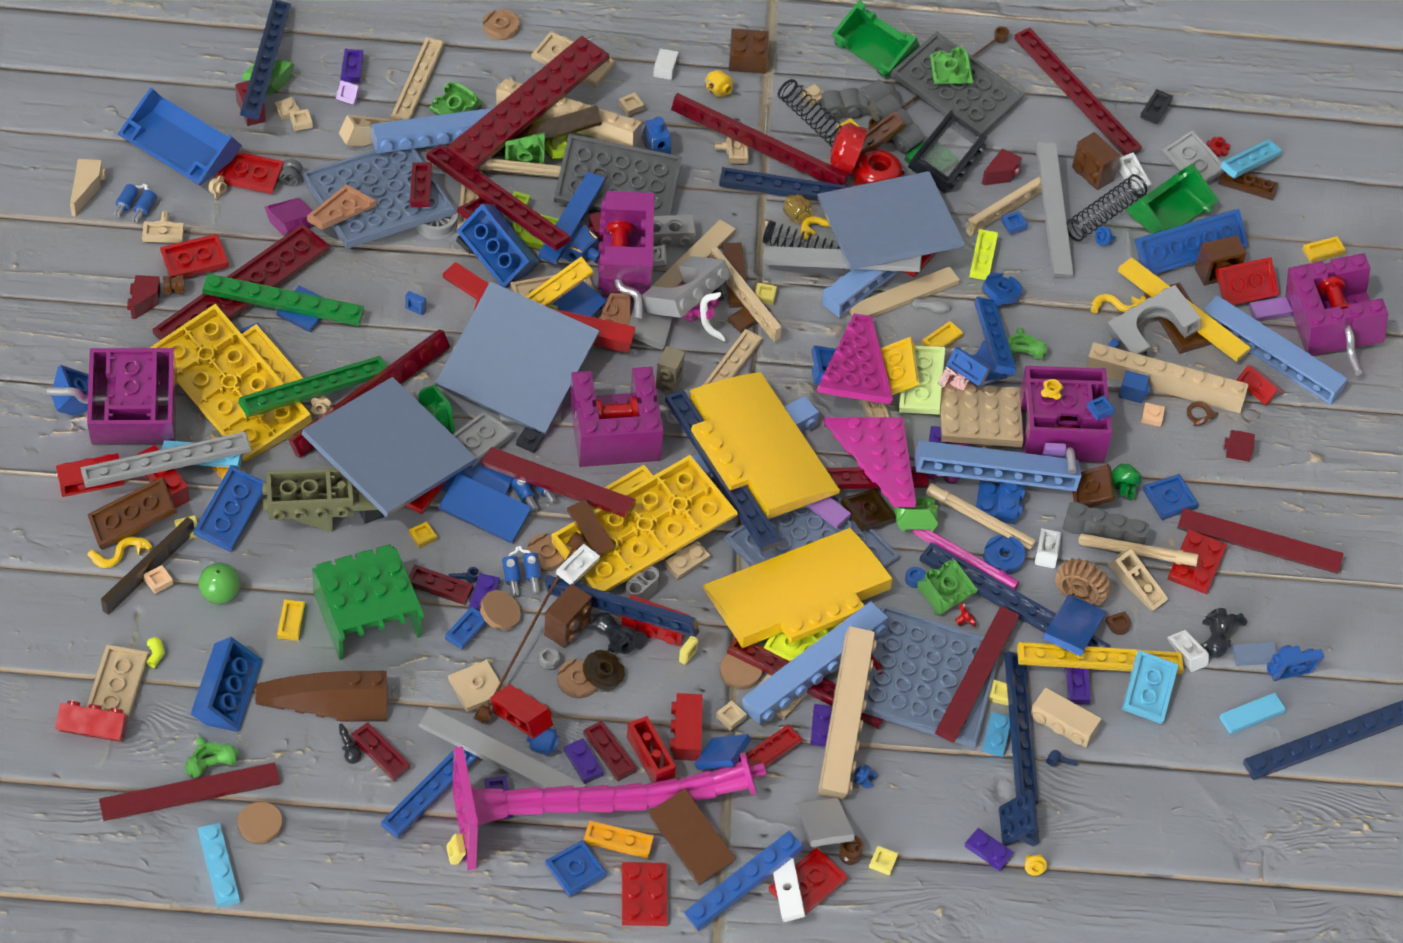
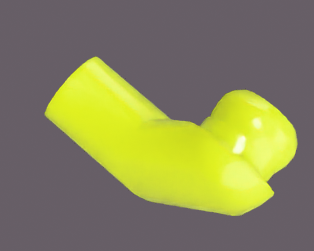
M158 637L149 638L147 641V646H150L149 649L152 650V655L146 663L151 668H155L165 655L162 640Z

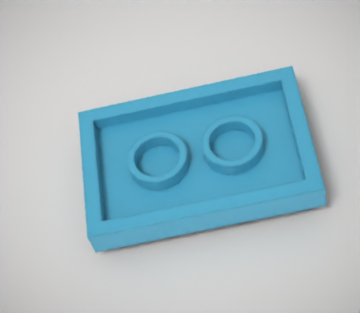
M1139 650L1135 656L1121 710L1162 724L1165 719L1178 664Z

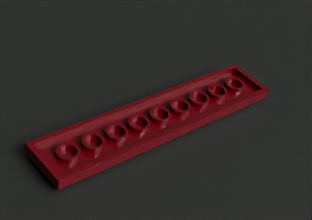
M580 36L449 144L447 152L473 171L477 170L506 145V141L513 140L610 59L609 53L584 36Z
M301 224L227 277L278 288L330 251V246L308 227ZM202 294L153 328V335L162 340L214 304L219 307L230 321L254 304Z

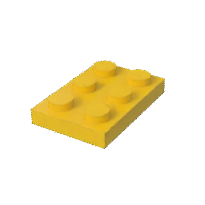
M911 337L880 348L892 395L920 385L914 341Z

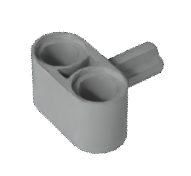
M649 567L626 581V598H630L631 595L645 600L650 598L658 590L659 571L654 567Z

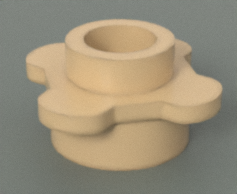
M221 175L218 178H213L209 183V192L214 194L216 199H219L221 194L227 189V185L223 181L224 177Z
M325 396L312 398L311 413L314 415L325 413L329 410L330 399Z

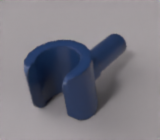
M470 567L467 573H449L448 576L456 579H466L468 583L473 584L478 579L476 575L479 570L476 567Z
M1052 750L1046 759V763L1050 766H1057L1058 762L1074 766L1078 764V761L1062 756L1058 750Z

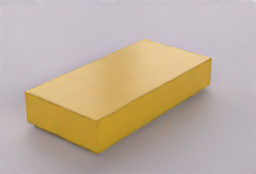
M1338 236L1304 244L1302 247L1310 263L1345 255L1346 252Z
M949 321L922 339L921 345L945 347L946 349L961 339L964 332Z
M284 599L277 639L299 641L306 606L305 602Z

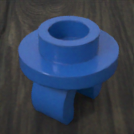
M1106 226L1099 227L1095 232V240L1101 246L1112 244L1116 239V236H1111V230Z
M869 765L859 766L854 772V782L856 784L861 783L864 788L869 789L874 784L868 778L873 780L878 775L874 771H870L871 767Z

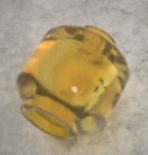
M792 194L784 200L783 211L792 222L802 223L811 216L812 207L803 195Z

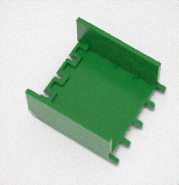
M391 544L377 547L376 554L370 549L356 553V559H353L352 555L335 559L336 565H333L330 560L316 564L317 568L312 569L313 594L339 660L343 659L345 634L357 631L359 636L364 635L363 629L378 625L379 629L383 630L385 629L384 623L399 619L400 624H405V617H409L417 638L421 637V619L424 618V614L399 552Z

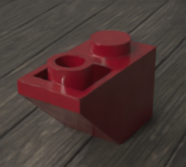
M135 275L134 283L130 284V295H132V298H128L127 310H131L132 319L140 317L159 304L161 291L160 276Z

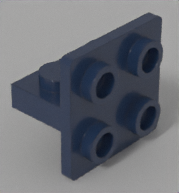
M1029 790L999 807L1003 845L1007 846L1017 840L1033 847L1040 843L1033 791Z

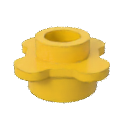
M1055 379L1044 381V389L1041 391V395L1054 398L1055 400L1060 399V391L1063 390V385Z

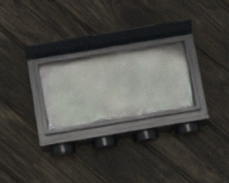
M951 109L913 156L908 168L916 174L929 171L937 188L945 194L949 188L953 189L959 181L957 179L958 176L961 178L968 170L966 166L968 164L971 166L977 159L976 154L983 152L987 146L984 142L988 136H983L955 116Z

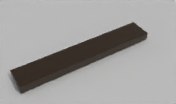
M595 105L529 125L514 139L544 132L546 142L602 125L599 107ZM506 145L493 157L505 154Z
M189 517L185 518L101 598L103 612L109 615L145 581L143 574L159 567L190 538V534L194 531V521Z

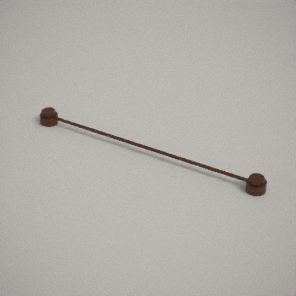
M1004 26L997 27L994 32L995 39L972 56L975 57L996 41L998 43L1006 42L1009 38V29ZM918 95L915 96V97L912 98L910 101H908L906 104H904L903 106H901L902 109L905 108L906 106H908L910 103H912V102H913L914 100H916L917 98H919V96H918ZM871 118L868 129H871L878 122Z
M576 531L567 542L566 546L570 547L571 550L566 560L575 549L578 550L585 542V539L582 538L583 536ZM558 575L554 580L541 607L539 608L518 650L516 651L495 693H497L500 690L519 652L521 651L526 639L528 638L535 622L537 621L543 607L545 606L549 596L551 595L558 579L560 578ZM491 701L488 706L482 704L474 716L475 720L480 723H487L493 714L490 711Z

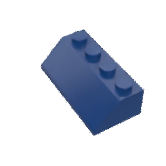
M481 204L456 230L504 288L510 286V282H516L526 277L540 263L494 205Z
M232 636L214 643L190 715L206 726L235 732L239 731L263 659Z

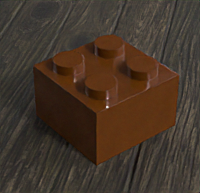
M732 28L729 71L766 74L769 31Z
M1093 132L1077 142L1072 168L1096 190H1099L1114 181L1120 154L1098 134Z
M1238 236L1225 237L1201 244L1195 270L1204 286L1218 283L1215 269L1244 263L1246 251Z
M570 584L545 611L544 636L563 648H566L569 643H573L577 639L579 632L582 629H586L591 623L592 596L575 585Z

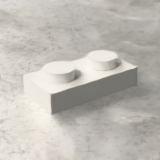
M583 544L557 569L556 574L567 583L574 585L599 561L600 556Z

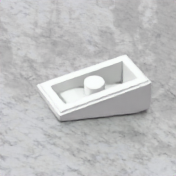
M659 50L653 77L672 80L678 57L677 51Z
M1134 152L1119 158L1117 170L1124 179L1129 178L1132 174H1136L1145 181L1147 187L1152 185ZM1131 177V179L1137 181L1141 185L1142 189L1144 188L1142 182L1138 178ZM1131 180V185L1137 191L1141 190L1139 185Z
M1041 528L1035 559L1036 565L1055 568L1062 532Z
M1186 630L1167 637L1174 650L1182 652L1183 663L1191 672L1208 665L1209 653Z

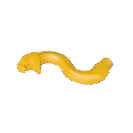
M818 216L806 218L802 222L800 236L805 231L803 240H808L810 233L812 235L816 234L809 226L811 224H818L830 227L828 220Z
M1100 294L1093 299L1090 311L1098 313L1102 303L1110 302L1121 312H1127L1131 307H1136L1143 303L1146 297L1141 296L1140 299L1131 296L1133 304L1125 305L1113 295Z
M127 537L118 543L115 555L111 559L104 558L94 549L90 550L87 555L100 568H111L121 561L124 549L127 546H136L139 555L144 549H147L148 552L152 550V545L148 540L141 537Z

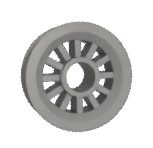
M452 203L455 208V214L416 226L417 231L422 236L432 240L450 237L457 230V207Z

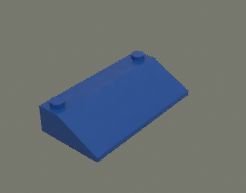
M151 87L118 132V135L200 186L229 164L242 147L231 135H224L163 98Z

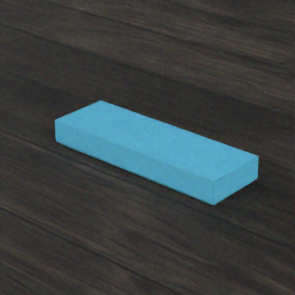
M1276 693L1224 712L1220 714L1219 719L1231 735L1284 714L1286 708Z

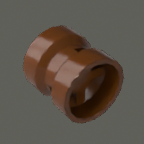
M176 275L173 278L163 276L164 296H171L172 293H177L178 295L185 294L183 275Z
M854 835V841L841 843L839 858L844 864L854 865L859 862L863 848L862 840Z

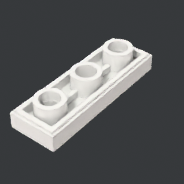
M792 858L773 873L783 922L806 917L794 858Z

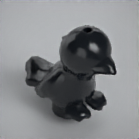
M1225 608L1212 610L1202 620V624L1209 625L1211 636L1200 645L1213 657L1217 658L1225 655L1231 647V640H1228L1226 636L1232 631L1234 626H1246L1247 619L1242 613L1238 615L1227 614Z
M602 612L595 615L589 624V628L607 636L610 642L607 650L611 653L619 650L622 654H628L634 648L642 649L648 640L647 634L638 633L628 626L617 624L615 618L609 613Z

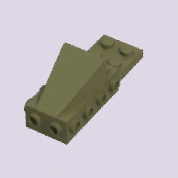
M336 468L266 471L267 482H262L263 495H267V499H263L264 512H268V520L292 519L327 532H333L332 517L353 516V511L378 510Z

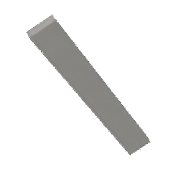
M1037 142L1036 151L1053 277L1072 278L1073 268L1056 143Z
M765 246L762 259L763 265L849 269L841 249ZM922 255L858 269L920 272Z
M242 432L81 467V473L85 488L249 453L251 452L247 433Z
M432 707L428 708L419 723L420 728L458 747L463 746L464 750L539 788L571 785L574 788L586 786Z

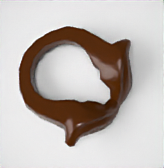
M1193 402L1187 408V416L1194 423V426H1201L1208 419L1213 420L1219 414L1214 412L1204 402ZM1201 407L1206 411L1207 416L1195 418L1191 414V409Z

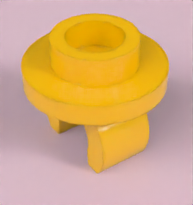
M1026 854L1024 867L1028 874L1037 876L1046 870L1047 863L1041 854L1032 856Z

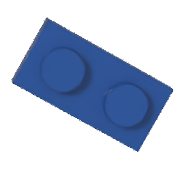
M471 606L445 634V639L463 650L487 623L484 621L480 611Z

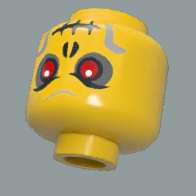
M722 70L710 72L705 79L706 89L718 98L729 95L733 89V79Z

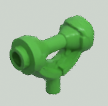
M1018 328L1016 334L1007 339L1012 355L1028 353L1037 360H1042L1043 356L1047 355V344H1044L1043 340H1037L1031 335L1024 334L1023 328Z
M199 737L196 740L198 747L193 755L187 758L184 768L188 777L192 775L193 779H196L209 766L217 763L230 766L236 764V759L239 758L236 747H231L229 743L224 745L213 742L207 743L204 737Z

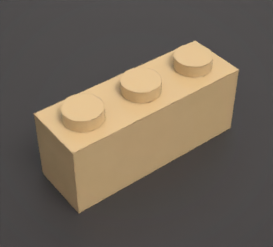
M1046 687L1033 704L1031 718L1037 723L1044 724L1055 733L1062 734L1075 744L1085 748L1099 730L1102 719Z

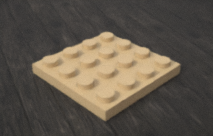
M943 383L940 404L941 442L1022 447L1023 429L1020 388Z

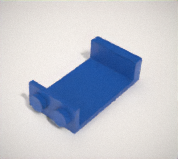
M985 340L975 355H971L960 347H956L946 364L978 386L1006 379L1010 375L994 372Z

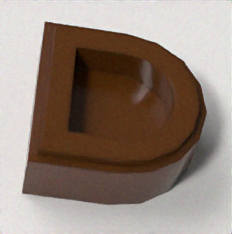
M1125 611L1108 616L1105 620L1109 629L1114 634L1124 635L1130 629L1131 622Z

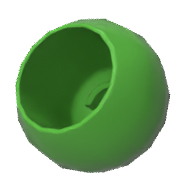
M221 562L213 563L203 569L198 580V588L203 598L214 604H225L232 601L238 595L241 586L240 577L236 569L229 564Z

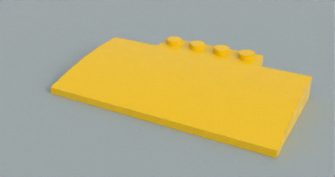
M216 304L150 347L174 348L177 384L222 437L242 432L247 433L251 452L244 453L243 462L279 444L312 422L311 414L301 402L255 416H246L238 404L239 397L303 379V377L257 324L241 334Z
M761 372L727 378L691 389L689 399L704 420L692 425V433L728 489L731 491L746 485L767 519L839 494V488Z
M691 455L654 476L645 465H642L604 487L636 499V505L627 518L590 505L615 545V551L600 557L599 561L581 579L588 587L608 592L738 516V512ZM574 522L551 534L552 544L565 560L571 550L570 547L566 546L571 535L575 531L581 534Z
M848 528L704 584L703 590L741 647L745 648L784 632L790 643L838 625L864 606L861 601L890 590L892 578L866 544L851 528Z

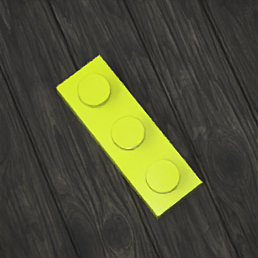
M979 229L969 277L986 280V277L990 274L998 236L997 232Z

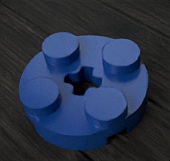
M991 273L986 277L982 290L993 299L994 304L1002 306L1004 304L1017 303L1021 297L1022 286L1011 276L1008 279L1003 277V273Z
M998 535L991 538L985 546L984 561L1000 571L1003 570L1007 574L1018 571L1023 566L1025 560V547L1023 544L1011 536L1009 538H1002L1003 535ZM1000 552L1008 553L1009 555L1008 557H1003Z

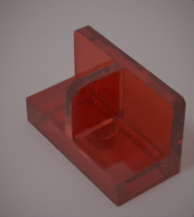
M946 366L937 384L944 388L950 384L959 390H964L969 379L951 367Z

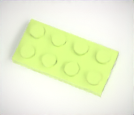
M914 346L920 385L901 392L899 413L940 415L945 347Z

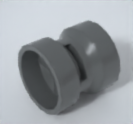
M287 159L283 164L279 180L286 186H295L298 183L303 167L299 161Z

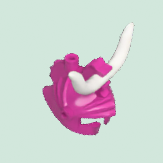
M721 292L707 294L702 298L701 302L683 315L682 318L693 322L696 320L695 317H701L704 329L710 335L725 341L722 333L714 329L709 322L710 318L715 317L713 307L718 306V298L721 296Z

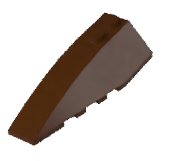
M387 670L320 672L257 683L256 705L281 710L288 708L295 710L296 713L304 714V712L316 714V717L325 718V716L336 718V721L341 722L387 721Z

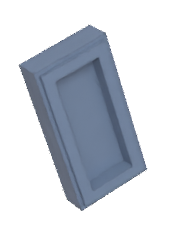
M1274 641L1236 644L1232 646L1236 666L1267 664V662L1272 661V655L1277 653Z

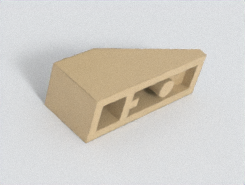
M347 115L339 135L348 146H366L372 144L371 124L397 120Z
M78 159L70 201L72 216H76L101 188V182L106 178V169L102 168V160Z
M1132 549L1123 551L1108 563L1117 578L1151 611H1154L1168 600L1166 594Z

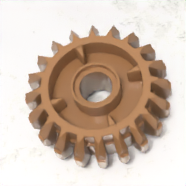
M1073 558L1065 560L1059 566L1054 580L1056 587L1060 589L1059 592L1065 594V597L1070 594L1094 606L1101 605L1107 599L1112 585L1110 578L1106 576L1107 573L1101 571V567H1096L1094 563L1091 564L1087 560L1082 561L1080 558L1077 560Z

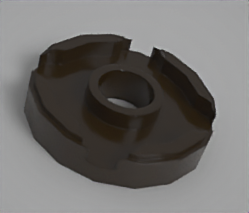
M595 650V652L588 654L582 665L586 679L593 686L603 690L615 689L620 685L625 676L624 666L620 664L619 658L616 655L605 650ZM600 666L606 668L608 673L603 672Z

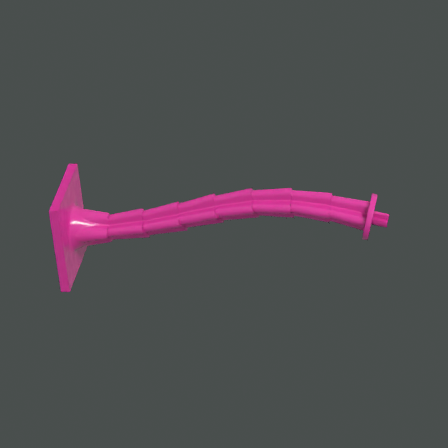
M463 746L454 747L452 795L459 831L463 835L467 870L476 869L478 827L482 824L506 818L508 815H542L543 812L578 813V811L612 813L613 811H646L647 808L657 807L684 788L694 801L716 798V795L748 788L753 796L757 794L754 779L767 776L764 764L761 763L750 767L746 752L740 753L741 762L736 763L734 767H724L712 772L709 770L678 780L673 778L645 785L637 783L613 787L600 785L574 788L573 785L538 788L537 786L503 791V789L471 787Z

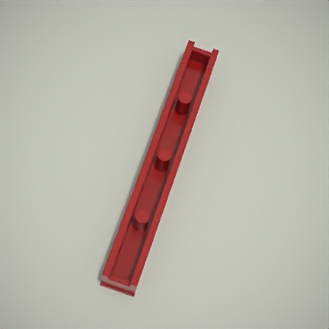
M479 293L474 311L484 293ZM553 309L599 330V335L593 346L630 353L635 326Z

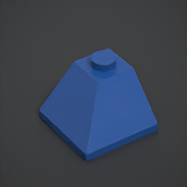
M60 365L57 369L53 387L77 388L84 395H88L89 374ZM51 396L56 410L60 413L73 416L88 411V404L78 401L75 396Z

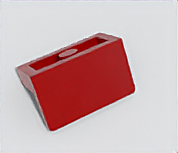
M1247 365L1236 379V381L1247 383V390L1265 405H1268L1277 393L1283 394L1284 392L1280 386L1255 366Z

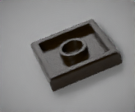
M876 489L846 496L841 499L840 503L851 513L850 517L861 532L896 522V515Z

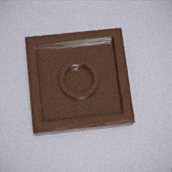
M1109 463L1081 472L1077 491H1072L1074 502L1092 508L1115 500L1112 470Z

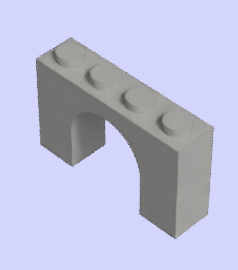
M690 256L679 265L683 281L687 284L674 288L653 286L641 295L646 313L681 318L701 302L705 295L711 294L731 277L726 261Z
M1176 285L1163 289L1158 295L1147 298L1140 305L1131 307L1127 312L1113 317L1108 322V332L1112 338L1120 341L1119 347L1121 350L1151 357L1150 345L1138 331L1139 326L1145 320L1152 317L1166 318L1176 326L1184 338L1201 329V317Z

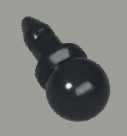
M339 724V734L342 736L341 739L345 745L342 747V750L345 751L344 758L350 764L358 763L361 760L362 753L356 747L357 743H352L346 727L343 724Z

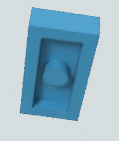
M991 712L982 752L1003 757L1010 729L1009 716Z

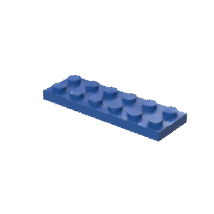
M1240 208L1134 239L1140 264L1153 274L1197 262L1201 244L1207 241L1238 236L1243 247L1249 246Z

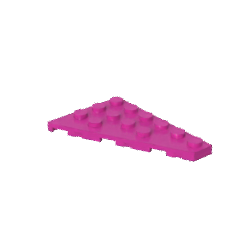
M853 314L819 383L817 393L891 404L893 397L872 316Z
M824 417V427H828L833 432V437L840 442V445L849 455H853L857 460V465L865 471V474L873 483L876 482L879 485L883 495L889 498V502L894 507H915L916 499L903 417Z

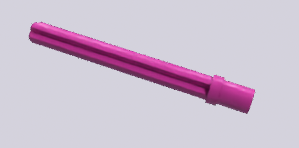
M913 529V534L929 544L931 542L1010 588L1017 589L1020 582L1003 570L1000 571L935 532H931L930 529Z

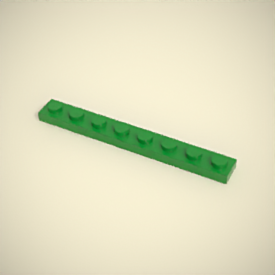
M207 273L202 288V294L360 326L364 312V306L209 273Z
M377 356L239 397L238 404L247 417L255 416L367 382L388 366L381 356Z

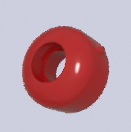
M853 123L844 124L840 128L830 153V163L834 168L849 174L852 173L866 137V128L858 127Z
M885 150L865 152L858 158L855 169L852 171L855 186L904 176V170L899 159L894 154Z

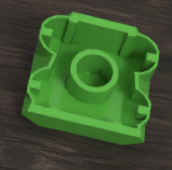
M956 47L951 53L937 51L934 54H930L934 84L974 83L969 53L963 47Z
M275 60L266 94L278 92L290 80L295 64L284 60ZM254 63L245 71L242 80H250Z
M449 82L443 88L444 94L435 97L429 109L436 115L474 111L483 102L474 92L460 83Z
M542 132L506 141L505 160L544 164L545 133Z
M915 497V507H894L897 525L902 532L905 529H930L933 532L939 525L938 506L935 505V499L932 497Z
M955 559L943 563L942 567L937 570H928L924 578L917 582L918 591H921L935 610V614H943L977 592V588Z

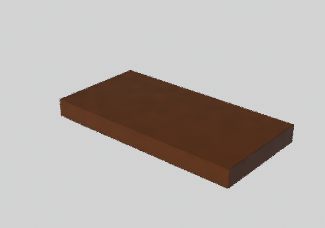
M1180 282L1169 285L1170 287L1176 285L1183 296L1192 303ZM1147 293L1144 294L1146 299L1151 297ZM1157 317L1179 354L1212 345L1210 341L1197 331L1184 338L1170 320Z
M161 477L87 515L98 546L103 550L177 513L167 483Z
M685 788L648 812L649 817L698 885H701L736 861L733 854Z

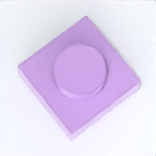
M341 81L336 99L356 104L361 86Z

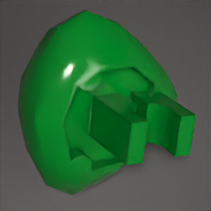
M1119 464L1112 470L1114 488L1120 489V497L1127 496V500L1135 499L1136 488L1142 482L1140 472L1130 464Z

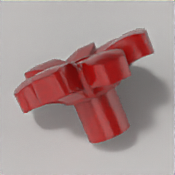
M1220 136L1213 137L1211 141L1206 143L1217 157H1220V155L1227 156L1230 149V144L1225 143L1226 140Z
M962 602L959 605L961 615L955 619L956 623L959 626L965 622L970 623L973 627L977 626L974 615L970 614L966 605Z

